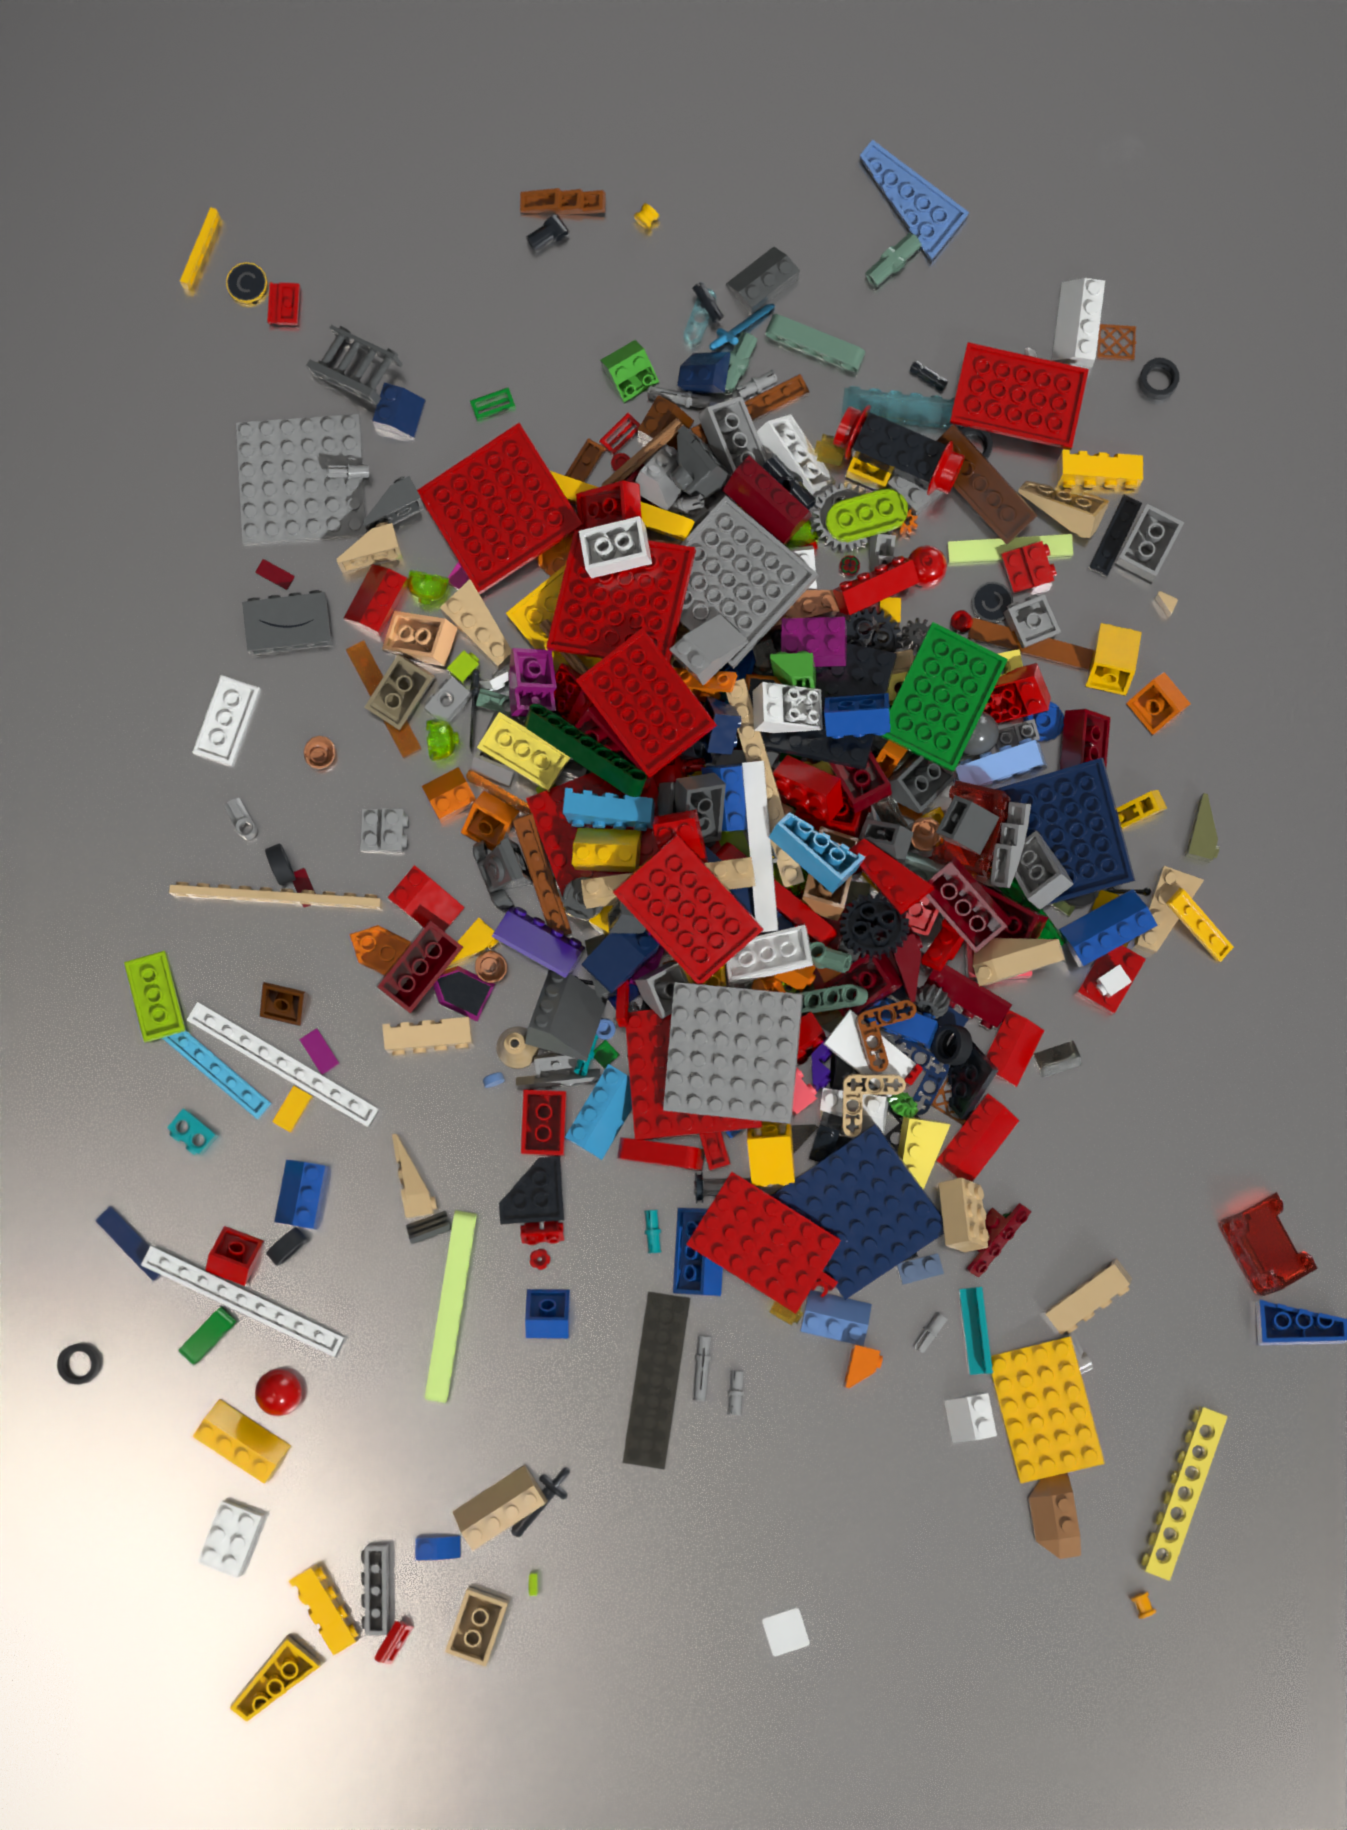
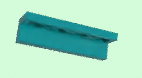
M983 1288L959 1289L969 1375L991 1374L993 1370Z

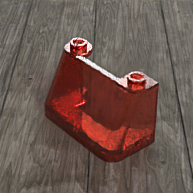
M956 780L954 786L952 785L950 788L949 798L953 800L956 795L969 800L995 814L999 819L980 855L943 840V843H939L933 849V862L945 866L956 857L970 874L989 879L992 874L996 843L1000 844L1002 823L1007 821L1011 799L1004 791Z
M1277 1192L1230 1215L1220 1223V1228L1252 1289L1259 1296H1266L1280 1291L1318 1269L1314 1258L1307 1252L1298 1253L1282 1225L1278 1215L1283 1212L1284 1204Z

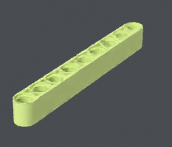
M455 1210L425 1392V1400L447 1402L476 1224V1213Z

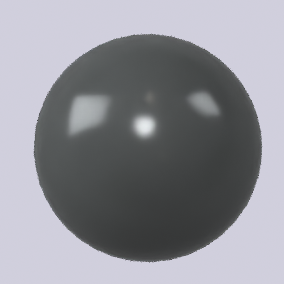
M982 712L964 750L965 754L979 756L989 752L996 745L999 729L995 719L989 713Z

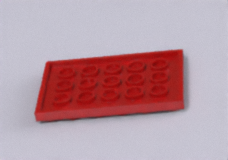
M967 342L949 423L1071 450L1089 369Z
M643 628L576 679V682L649 778L717 726Z
M678 834L613 890L614 895L687 974L700 985L764 930Z
M731 1172L686 1245L796 1314L841 1240L734 1172Z

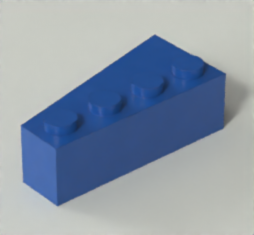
M886 997L865 1011L893 1004L896 1001ZM904 1005L903 1009L896 1010V1015L906 1013L908 1016V1012L911 1009ZM886 1009L881 1012V1019L888 1022L891 1019V1013ZM916 1013L910 1019L883 1026L882 1030L896 1036L900 1034L902 1038L912 1043L921 1042L924 1044L923 1048L930 1051L934 1035L940 1027L933 1015L928 1013L920 1015ZM865 1015L863 1019L865 1022L877 1021L876 1017L866 1018Z
M1260 1299L1255 1303L1258 1346L1344 1344L1347 1342L1346 1318L1315 1313Z

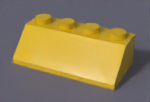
M221 1399L217 1401L192 1436L263 1484L270 1480L291 1447L290 1444Z

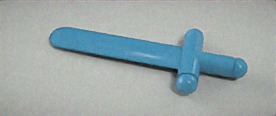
M765 305L730 331L719 328L717 335L720 337L710 343V350L714 351L726 342L736 345L739 340L735 335L767 314L775 305Z

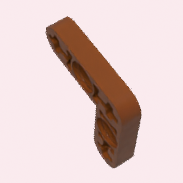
M910 1000L868 1010L858 1014L856 1017V1027L867 1065L871 1071L882 1072L889 1064L879 1027L914 1017L916 1006ZM904 1004L911 1009L908 1012V1016L906 1013L896 1015V1010L903 1009ZM885 1009L891 1013V1019L888 1022L881 1019V1012ZM864 1015L866 1018L876 1017L877 1020L869 1022L868 1027L866 1024L861 1023ZM869 1036H874L877 1039L876 1047L870 1048L867 1045V1038ZM878 1049H880V1053H876L878 1060L882 1059L883 1063L880 1064V1068L877 1065H873V1062L876 1061L875 1054L870 1055L869 1052L877 1051Z

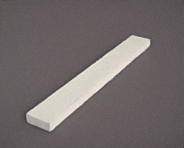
M764 761L742 763L749 850L756 886H753L755 920L763 927L764 930L762 932L778 931L771 839L768 838L770 835L765 765Z

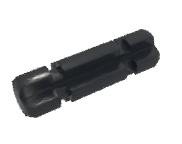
M918 361L913 362L910 367L912 373L915 375L919 374L920 378L932 386L933 384L936 385L935 387L940 391L945 389L948 384L946 379L943 377L939 378L937 373L926 366L922 367L923 364Z

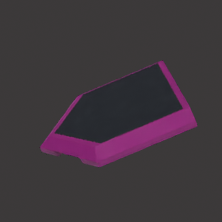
M456 966L445 970L433 987L439 1004L478 1022L496 984L487 983L480 979L478 975Z

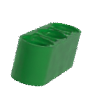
M220 1306L178 1349V1352L194 1366L237 1321Z

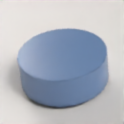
M603 1018L600 1021L596 1035L599 1039L608 1040L615 1034V1025L610 1019Z
M496 1072L484 1077L482 1081L485 1088H490L503 1083L505 1079L503 1073Z

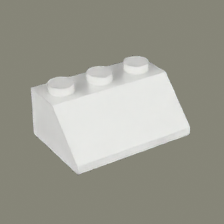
M823 1088L820 1120L823 1111L842 1117V1090ZM863 1094L862 1130L860 1134L875 1123L884 1134L888 1097ZM854 1099L849 1100L846 1105L847 1109L855 1111L858 1108V1102ZM846 1114V1118H851L850 1125H846V1128H849L850 1132H854V1128H858V1125L854 1123V1117L858 1118L859 1114L853 1116ZM841 1127L840 1133L845 1134V1132L843 1131V1129H842V1127Z

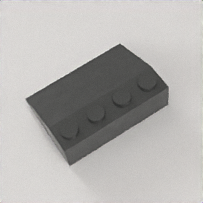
M549 969L528 1026L525 1044L587 1061L607 999H600L594 989L572 974L564 978Z

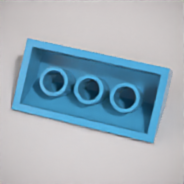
M608 1064L565 1138L602 1160L632 1110L630 1077Z

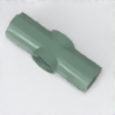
M909 232L894 247H889L881 255L880 260L865 272L868 281L878 287L892 273H897L906 264L907 259L921 247L922 244L919 239Z
M741 332L738 343L733 351H730L731 355L724 393L726 395L733 394L740 377L744 375L748 367L749 358L757 344L758 339L750 333Z
M480 689L476 706L511 716V711H505L502 707L505 700H510L509 696ZM513 716L524 720L526 719V717L524 716Z
M809 942L812 962L816 968H829L842 973L849 971L852 960L850 954L827 948L821 942Z

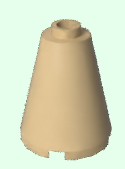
M519 1026L508 1028L498 1038L496 1045L497 1054L506 1066L516 1069L529 1066L534 1061V1056L538 1054V1047L525 1044L527 1028ZM514 1042H519L517 1047H512Z

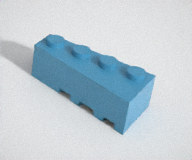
M565 788L563 814L569 824L574 827H584V824L592 825L594 828L613 826V828L624 830L626 827H634L638 831H646L647 828H653L655 812L653 798L624 795L623 799H620L618 795L613 793H605L602 796H598L592 793V791L583 790V793L578 794L573 793L571 788Z
M790 812L776 824L768 837L831 893L835 892L858 869L865 859V856L860 853L856 855L849 851V847L843 843L839 845L830 840L831 836L826 833L822 834L813 830L812 825Z

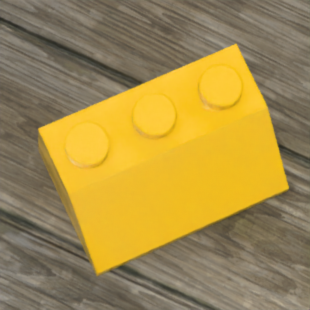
M578 828L573 843V867L575 870L635 872L639 868L642 831Z

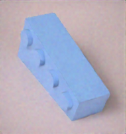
M1028 738L1020 741L1018 746L1012 747L1007 745L1001 747L998 753L992 754L987 752L979 755L980 759L974 761L966 759L959 762L960 766L956 767L962 790L967 793L978 787L990 786L994 784L993 781L995 780L997 782L1006 781L1013 778L1015 773L1017 775L1029 774L1037 766L1040 767V770L1048 768L1040 744L1036 740Z

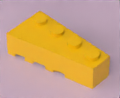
M317 1564L294 1576L288 1582L292 1587L297 1586L299 1600L305 1606H309V1616L315 1625H320L319 1633L334 1656L356 1643L359 1633L354 1624H349L346 1618L349 1615L345 1607L338 1604L336 1600L338 1595L332 1585L328 1586L325 1580L327 1575L322 1566L318 1568Z
M287 1635L231 1702L230 1709L244 1721L248 1722L273 1701L284 1695L313 1671L320 1668L321 1662Z

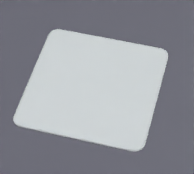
M798 1608L762 1620L773 1656H779L810 1644Z

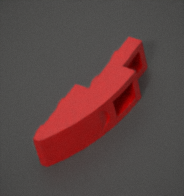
M945 918L942 921L943 928L921 958L923 965L940 972L949 959H954L964 942V939Z

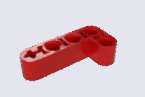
M620 1137L617 1159L702 1171L705 1152L704 1149L692 1146Z

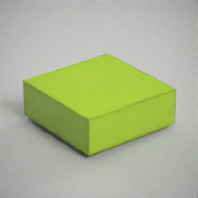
M538 1572L529 1573V1596L538 1595Z

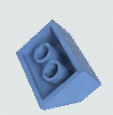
M810 1290L807 1296L800 1332L864 1346L872 1304L848 1298L845 1300L843 1297L826 1294L821 1298L820 1295L823 1292Z

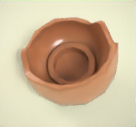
M320 735L312 737L304 747L305 762L315 769L321 770L329 767L335 758L334 743L328 737Z
M930 817L917 819L912 824L910 831L914 833L911 843L916 849L931 851L940 842L941 836L936 833L939 827L938 821Z
M487 951L480 954L476 959L475 971L478 977L487 983L498 982L507 973V963L500 953Z

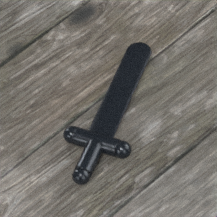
M474 669L471 673L470 693L472 695L469 744L471 751L474 746L476 695L479 694L480 672L478 669Z
M563 1468L553 1481L545 1474L540 1475L539 1480L545 1485L542 1492L548 1502L515 1523L511 1529L513 1536H522L555 1495L562 1500L567 1498V1492L560 1485L570 1474L569 1468Z

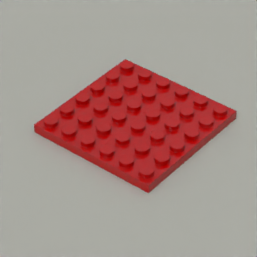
M517 423L417 490L422 502L479 594L485 592L573 534L574 530H579L584 526L520 423Z
M574 530L546 648L551 651L603 659L643 628L670 663L672 653L669 649L675 643L696 553L695 547L648 540L652 564L591 578L585 569L579 535L581 530Z
M593 772L553 787L550 791L546 790L526 798L562 897L568 883L577 878H599L633 873L575 870L572 865L573 843L578 828L594 827L584 824V827H574L569 824L563 814L565 788H571L573 793L578 794L583 793V790H588L598 796H602L605 793H613L618 795L620 799H623L624 796L616 787ZM647 776L639 797L653 798L655 802L654 817L659 816L657 805L658 788L653 776L650 778ZM605 826V828H596V829H615V828H613V826ZM626 827V829H624V830H635V829H634V827ZM647 828L646 831H642L639 867L658 851L653 828Z
M654 1010L628 1012L626 1037L635 1140L763 1128L762 1121L663 1111L672 1014L665 1018H660Z

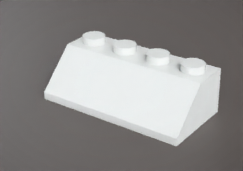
M1082 278L1061 283L1051 361L1085 367L1093 366L1097 351L1105 287L1104 280Z
M791 414L767 421L756 431L768 460L772 456L777 455L792 473H798L802 477L803 485L813 496L836 482Z

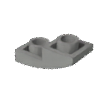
M1028 720L1000 729L996 743L998 752H1000L999 749L1007 745L1012 747L1020 745L1019 742L1024 739L1040 740L1035 720Z

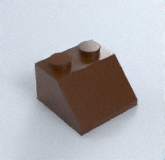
M658 395L638 428V437L650 442L674 419H679L688 429L691 428L694 420L676 404ZM678 433L666 443V445L676 450Z

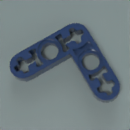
M898 1039L895 1041V1045L904 1043L906 1044L905 1049L911 1051L912 1047L916 1049L910 1058L914 1063H916L914 1060L916 1053L922 1052L926 1056V1062L918 1064L923 1068L922 1071L926 1073L913 1096L914 1102L921 1100L922 1096L918 1095L919 1092L924 1096L931 1097L930 1101L927 1098L924 1100L923 1106H925V1109H920L916 1113L917 1115H923L929 1110L949 1071V1065L943 1064L942 1068L945 1071H941L939 1074L935 1072L936 1068L931 1065L928 1070L925 1066L929 1063L930 1057L934 1058L932 1063L935 1065L941 1063L934 1054L906 1039ZM926 1081H932L935 1084L934 1092L928 1093L924 1090L923 1085Z

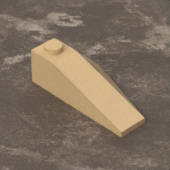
M1026 481L1018 490L1021 495L1069 531L1083 538H1090L1097 531L1109 505L1108 500L1083 492V496L1071 494L1069 489L1055 491L1050 485Z
M993 938L977 953L974 952L973 968L979 986H985L1063 961L1065 958L1059 939Z
M392 1134L396 1162L400 1167L398 1168V1177L401 1185H403L401 1196L405 1217L412 1219L434 1214V1209H437L435 1196L431 1197L429 1189L399 1135Z

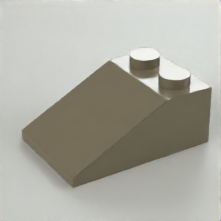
M398 654L364 708L400 730L436 676L404 655Z

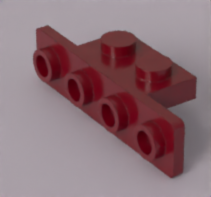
M1019 1203L1006 1219L992 1207L985 1220V1226L989 1234L988 1248L977 1250L980 1253L968 1266L967 1270L977 1277L985 1273L990 1263L1001 1253L1006 1243L1014 1237L1018 1228L1026 1222L1031 1210Z

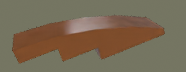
M559 188L525 191L520 193V212L561 215L604 213L606 193L604 190L583 192L581 189L561 191Z

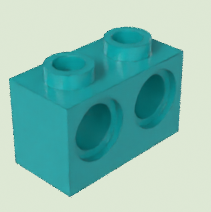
M182 1108L167 1126V1129L171 1131L169 1135L177 1142L182 1140L187 1144L185 1149L194 1156L197 1153L203 1155L218 1137L215 1132L185 1108ZM186 1121L188 1129L181 1133L178 1125L180 1122ZM199 1134L204 1136V1143L201 1146H197L194 1142L195 1137Z

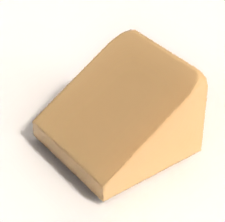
M1161 591L1155 597L1167 617H1170L1178 601L1177 598Z

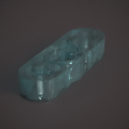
M707 289L710 295L714 296L716 299L715 292L711 289ZM698 297L684 331V342L689 347H696L701 343L710 320L706 310L700 306L701 302ZM697 313H702L706 319L704 322L698 323L694 320V316ZM694 327H696L697 338H694L693 341L689 340L688 335H692Z

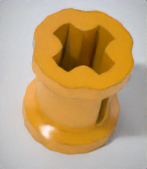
M1148 1591L1141 1592L1130 1598L1135 1603L1139 1613L1137 1615L1138 1619L1146 1618L1157 1612L1151 1605Z

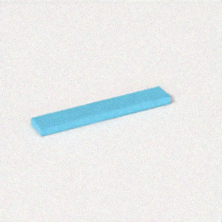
M187 1031L162 1038L257 1120L272 1104Z

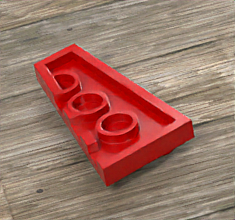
M865 838L849 849V851L856 855L860 853L865 856L859 867L900 915L934 890V886Z

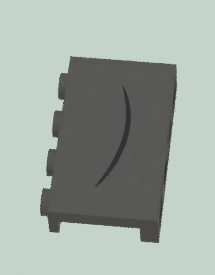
M312 590L309 594L304 595L295 592L290 593L287 597L271 595L268 596V599L260 600V598L255 597L242 602L247 651L249 654L256 655L333 645L330 634L326 593L321 590Z

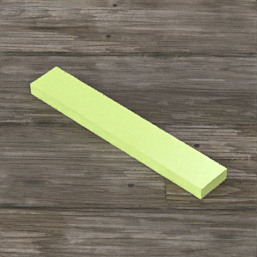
M1072 534L1015 537L1007 545L1001 538L949 541L947 543L949 564L1002 560V553L1038 541H1043V544L1047 543L1051 554L1047 558L1073 556Z

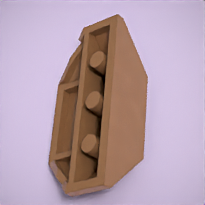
M1068 1473L1040 1479L1028 1497L1035 1541L1059 1559L1081 1556L1080 1531Z

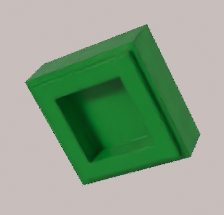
M606 1039L593 1051L595 1053L594 1059L604 1070L608 1064H611L620 1056Z

